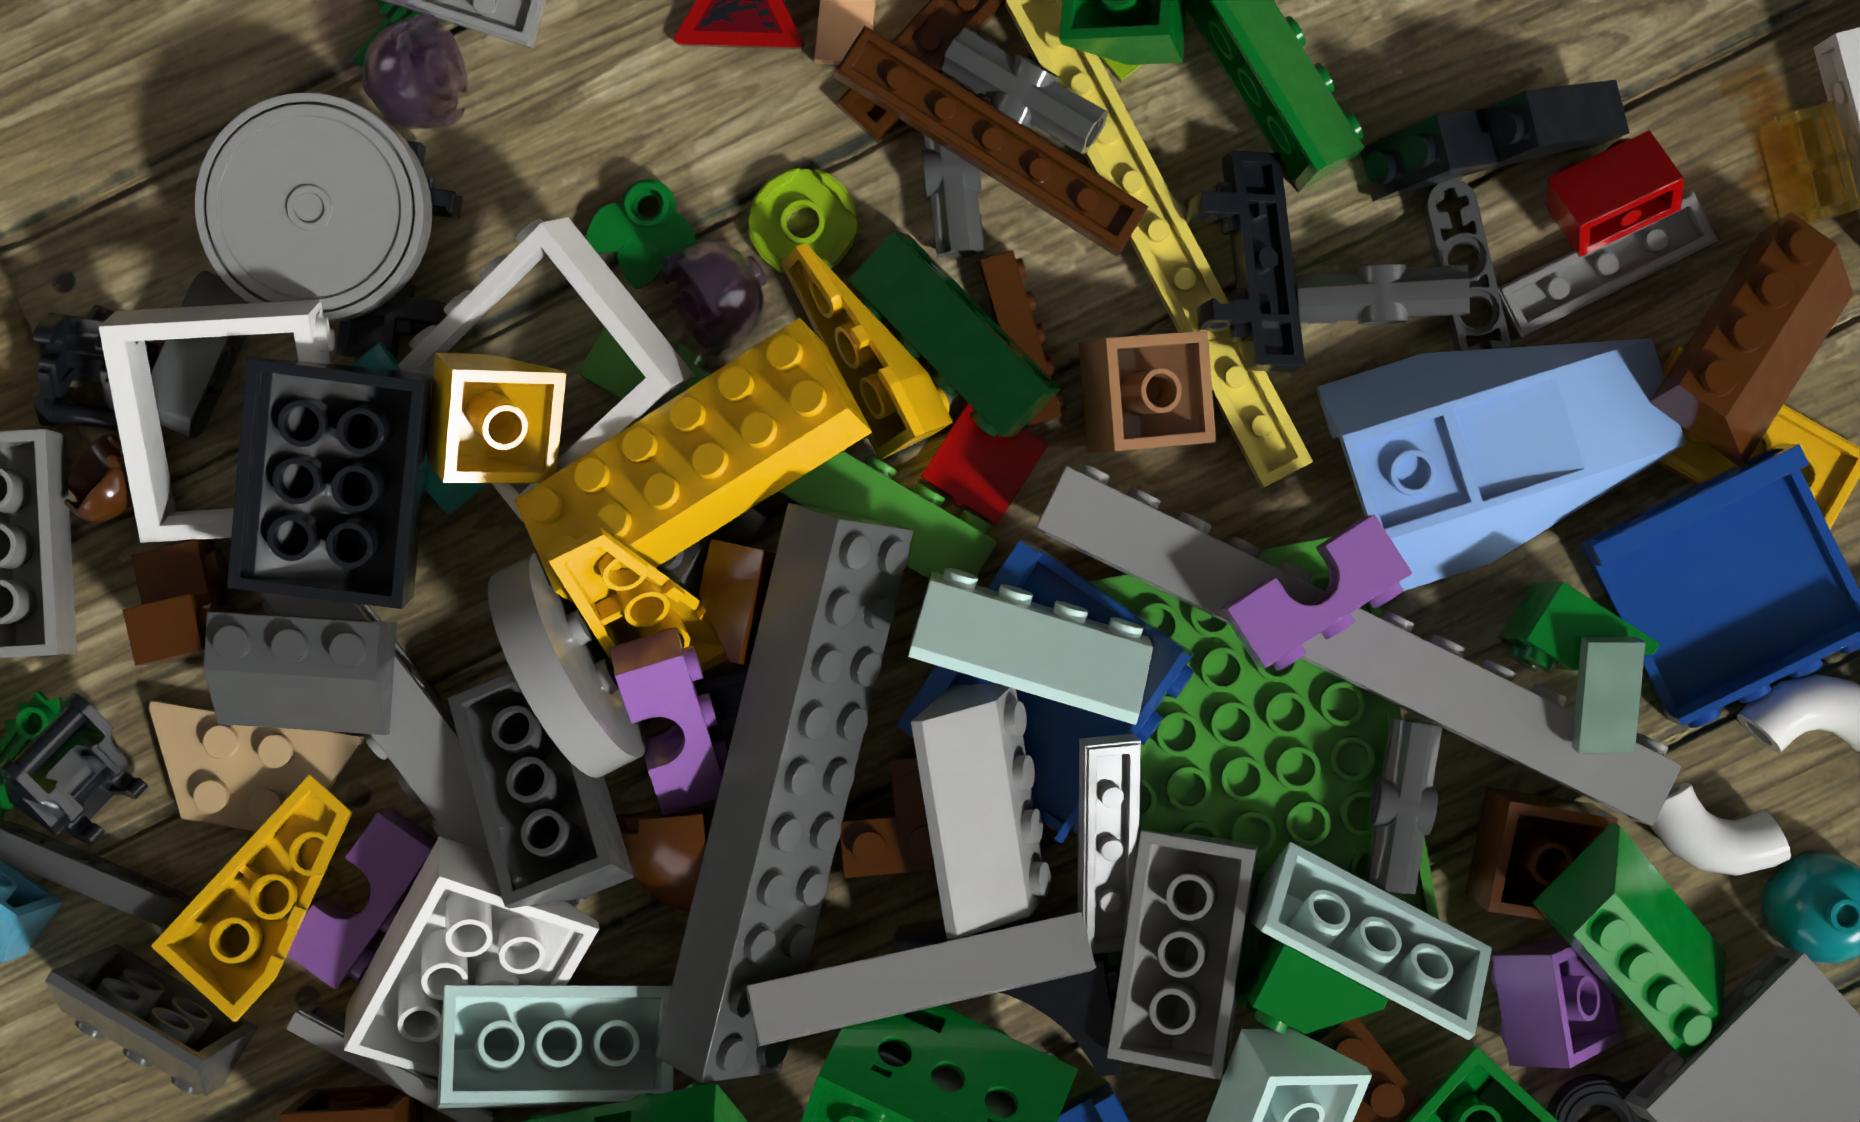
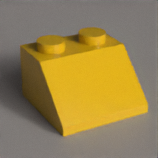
M435 352L426 463L444 483H541L557 473L566 372L491 354Z

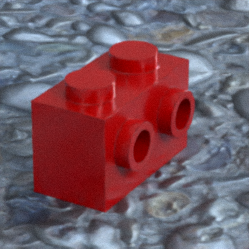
M1648 130L1634 138L1616 141L1606 151L1583 162L1570 163L1558 170L1555 175L1547 178V210L1577 255L1582 257L1680 211L1684 177L1651 131Z

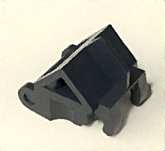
M94 305L87 317L49 312L37 324L33 332V341L39 343L42 354L38 360L39 370L37 371L41 384L32 396V401L40 425L55 427L58 422L118 430L98 327L114 311L101 305ZM145 341L150 372H152L158 359L159 346ZM72 381L102 383L105 403L109 407L63 401L61 398Z
M72 693L63 702L66 708L13 761L5 759L0 764V775L4 778L3 784L11 804L51 833L58 835L65 829L72 837L93 845L105 831L98 824L91 822L90 819L113 795H125L129 798L137 799L148 788V785L142 779L133 777L125 771L129 766V761L111 740L114 728L86 699L76 693Z

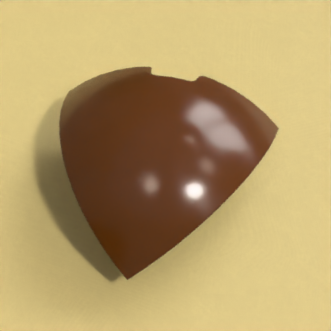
M708 809L676 812L666 815L660 814L659 810L616 815L634 878L631 879L634 883L656 900L670 907L690 912L710 831Z

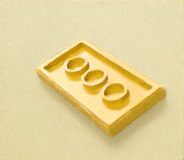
M1681 346L1675 347L1663 366L1664 377H1666L1684 348ZM1783 404L1749 459L1779 444H1800L1809 462V465L1800 470L1829 529H1831L1860 477V447ZM1681 426L1686 444L1656 462L1695 485L1736 466V464L1683 426Z

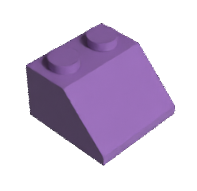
M1562 936L1519 943L1491 955L1493 962L1492 983L1498 993L1502 1017L1501 1038L1507 1048L1509 1066L1572 1068L1624 1040L1617 997Z

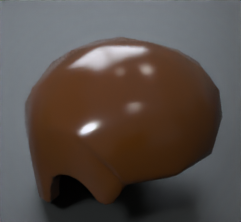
M112 434L102 435L78 460L67 477L66 486L76 497L77 501L72 502L66 499L64 504L82 520L93 523L109 520L122 514L133 505L121 441Z

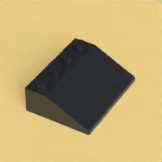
M247 358L227 588L402 609L414 597L427 470L426 457L433 375L375 367Z

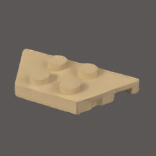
M152 700L149 706L181 819L257 831L309 774L314 776L330 791L338 780L336 777L353 754L358 752L365 742L363 735L348 732L218 724L214 709Z

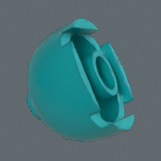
M1817 851L1801 853L1783 862L1781 865L1784 867L1777 872L1773 880H1768L1763 889L1761 912L1769 934L1784 948L1805 953L1812 962L1839 964L1858 958L1860 956V866L1840 855Z

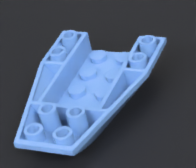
M1652 338L1422 353L1316 387L1332 440L1340 439L1364 516L1375 514L1412 571L1411 575L1399 582L1403 591L1491 564L1686 444L1680 424L1650 403V400L1665 378Z

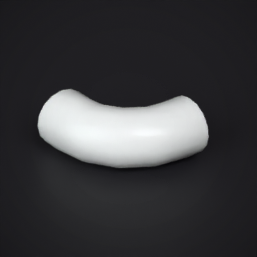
M1814 674L1781 681L1772 686V690L1768 694L1749 702L1737 714L1739 722L1752 736L1777 753H1781L1794 739L1804 732L1817 729L1833 732L1845 740L1856 752H1860V685L1851 680Z
M1680 783L1672 786L1654 826H1650L1669 852L1702 871L1738 876L1775 867L1791 858L1787 839L1780 826L1768 812L1760 810L1745 818L1736 820L1718 818L1706 811L1690 783Z

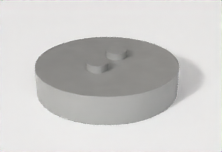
M292 93L267 99L246 109L235 117L216 137L206 153L197 178L195 218L200 241L213 268L221 279L246 302L266 303L321 299L324 318L328 317L329 322H338L362 316L379 308L402 290L412 278L422 261L430 238L432 202L428 181L419 159L408 142L388 122L373 112L339 97L320 93Z
M537 552L494 573L490 577L488 584V599L499 642L524 697L559 750L581 772L593 778H600L644 755L646 750L644 720L631 724L614 675L611 660L577 606L554 592Z

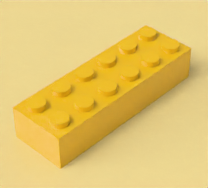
M798 318L522 494L514 501L554 592L574 603L550 565L546 556L547 553L598 528H602L646 562L657 568L866 437L872 431L827 346L801 318Z

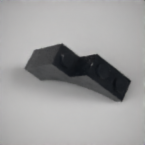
M1608 80L1525 90L1483 109L1436 114L1364 146L1365 148L1360 154L1372 202L1391 199L1444 181L1509 164L1589 150L1627 135L1630 131L1617 81Z
M1031 914L1029 917L1016 920L966 937L1015 927L1019 925L1029 924L1033 922H1038L1042 920L1033 921ZM943 919L900 925L894 933L897 952L956 940L946 938ZM1105 953L1093 954L1096 968L1092 971L999 992L1031 1005L1060 1025L1078 1043L1091 1061L1099 1077L1122 1073L1123 1061L1107 1058L1114 1015L1113 1000H1116L1119 971L1117 965L1107 967Z

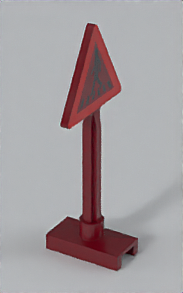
M696 0L674 35V42L679 46L802 49L805 45L784 0Z

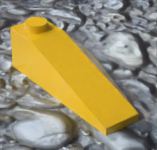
M806 243L796 246L781 262V265L816 335L827 346L872 431L867 437L878 459L882 460L922 441L953 423L949 415V402L944 391L933 383L929 373Z
M598 528L546 554L550 565L611 662L610 647L672 628H677L683 648L694 645L702 672L728 660L703 603L602 528Z
M309 774L159 936L151 947L233 1022H237L277 978L353 811L314 776Z

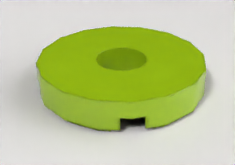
M788 169L768 179L754 196L749 216L750 238L761 259L779 274L786 275L781 262L796 246L806 243L831 270L838 268L853 250L858 232L856 207L845 186L830 174L819 170ZM800 209L811 210L819 218L818 229L813 235L806 238L796 237L788 230L790 216Z

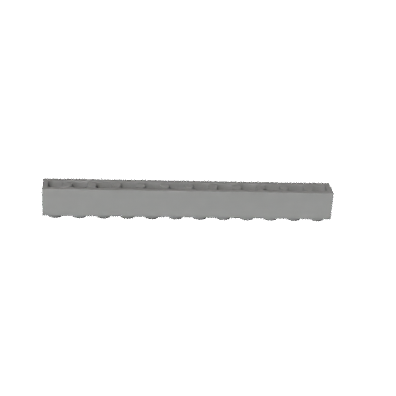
M1081 462L1076 470L1068 466L1063 469L1035 526V530L1228 624L1229 622L1220 609L1267 578L1277 577L1286 593L1294 601L1303 605L1316 602L1325 593V591L1309 584L1313 575L1306 570L1286 561H1282L1279 568L1261 561L1258 558L1262 550L1234 536H1231L1228 544L1208 535L1211 525L1185 512H1181L1178 519H1175L1158 511L1157 509L1161 501L1133 487H1130L1127 495L1107 486L1110 479L1109 475ZM1358 608L1350 613L1355 622L1342 632L1329 639H1325L1322 633H1319L1302 644L1307 653L1300 659L1636 822L1654 826L1682 767V764L1665 757L1669 747L1637 733L1635 753L1578 754L1572 748L1575 712L1563 707L1567 699L1565 696L1539 684H1535L1532 691H1529L1512 682L1516 673L1487 659H1484L1481 667L1461 658L1465 651V648L1438 635H1433L1431 641L1428 642L1410 633L1414 626L1412 622L1386 610L1382 611L1379 618Z

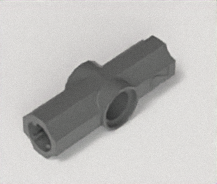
M964 28L953 39L944 56L945 60L941 70L991 99L989 104L1000 112L1028 127H1038L1072 150L1085 154L1090 146L1095 143L1105 126V120L1109 113L1107 110L1059 83L1060 77L1018 53L1016 56L1010 54L978 32Z
M924 135L925 150H922L926 199H931L937 258H963L983 253L984 237L978 194H981L980 170Z
M1384 264L1358 267L1356 272L1297 275L1298 306L1301 324L1358 321L1360 325H1383L1409 322V318L1468 315L1470 313L1468 265L1407 269V265Z
M1391 718L1385 746L1382 776L1376 778L1370 797L1369 823L1373 826L1365 881L1384 891L1415 894L1416 886L1418 885L1424 837L1432 831L1437 813L1438 793L1436 786L1433 785L1442 727Z

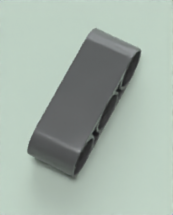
M202 271L190 285L181 307L248 304V302L237 295L220 276L208 271ZM247 335L167 339L151 372L161 426L191 439L201 434L214 411Z

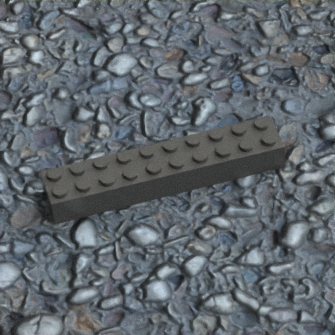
M788 503L655 1057L701 1083L781 1072L783 1060L788 1050V1040L758 1046L746 987L747 985L802 974L806 971L809 954L814 944V934L823 898L828 887V877L836 845L841 835V824L850 788L854 782V771L863 735L868 725V714L876 682L881 672L882 657L890 625L895 615L897 596L904 568L909 558V548L914 530L862 514Z

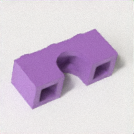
M1375 514L1360 518L1316 547L1329 571L1327 590L1316 602L1303 605L1294 601L1286 593L1277 577L1267 578L1220 609L1257 667L1267 668L1273 664L1276 670L1279 671L1289 666L1307 653L1302 644L1319 633H1322L1325 639L1337 635L1355 622L1350 613L1367 602H1370L1373 608H1377L1403 591L1399 582L1411 575L1412 571Z
M672 628L610 647L614 675L631 724L652 717H664L675 722L665 733L646 739V750L644 753L647 770L663 815L717 799L728 756V749L724 738L713 741L710 727L719 724L709 692L698 695L694 681L703 678L694 645L683 648L677 628Z
M392 807L377 812L345 857V859L361 869L369 880L371 892L367 906L363 911H350L344 909L328 897L313 904L306 913L287 956L334 989L342 986L351 978L359 982L375 955V952L371 949L383 932L387 933L437 839Z

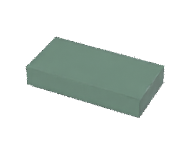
M1581 637L1572 748L1578 754L1635 753L1646 643L1639 637Z

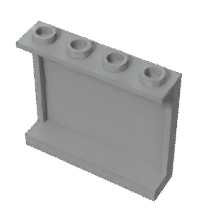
M1777 946L1724 999L1723 1020L1710 1032L1709 1036L1684 1060L1671 1051L1623 1100L1637 1116L1650 1122H1860V1015L1805 953Z

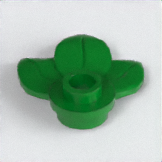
M643 179L633 183L625 191L621 202L612 203L600 208L594 215L586 235V240L597 254L617 253L621 271L634 289H641L653 282L663 270L666 259L682 265L691 264L696 250V236L692 225L677 213L676 200L671 190L662 182L654 179ZM647 199H655L659 202V211L653 217H644L640 213V206Z

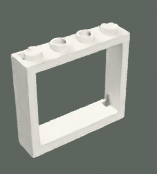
M569 217L545 222L539 218L522 229L516 237L519 245L508 256L506 254L501 255L488 263L479 274L483 281L472 292L467 290L453 298L444 308L447 316L437 326H429L418 333L409 343L412 351L397 365L401 371L433 375L435 352L446 353L547 254L646 377L558 458L557 472L667 403L695 377V374ZM492 483L523 522L514 500L540 483Z
M321 299L115 311L98 326L140 543L231 538L234 508L176 512L145 341L294 332L298 361L331 364L329 351H333L335 346L334 329L329 327L328 317L324 318Z

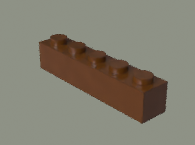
M1012 250L981 259L979 266L996 323L1050 377L1056 376L1051 356H1044L1041 344L1046 343L1041 323L1035 325L1032 311L1037 310L1032 291L1025 292L1022 279L1027 277L1022 258L1016 259ZM1061 390L1028 423L1027 428L1058 420L1062 417L1061 410L1066 409Z

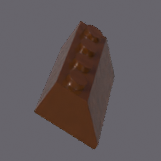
M1793 212L1788 213L1760 232L1660 384L1650 403L1738 467L1744 466L1853 295L1837 244Z

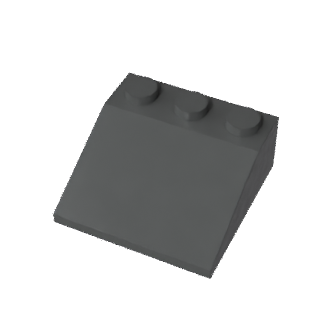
M118 944L56 968L49 973L45 980L60 1010L76 1019L75 1025L79 1030L95 1038L107 1037L124 1047L123 1054L128 1059L143 1066L151 1067L154 1065L172 1076L171 1082L176 1087L194 1095L202 1093L208 1096L225 1084L258 1028L242 1017L237 1022H233L206 996Z

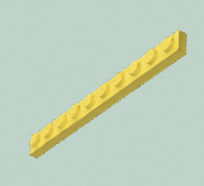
M1006 0L1005 6L1034 61L1060 77L1059 83L1109 112L1100 135L1084 156L1092 171L1149 206L1129 240L1178 333L1207 331L1199 330L1196 308L1212 298H1215L1220 304H1227L1229 302L1099 57L1064 46L1059 41L1062 0ZM1230 330L1221 332L1208 331L1213 399L1260 488L1262 489L1312 463L1313 460L1266 371L1245 370L1242 341H1231Z

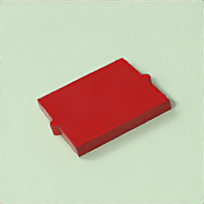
M968 403L922 473L921 478L954 498L953 503L955 506L961 507L965 505L997 526L1049 444L1025 429L1015 437H1002L999 433L995 437L990 436L972 419L970 413L974 408Z

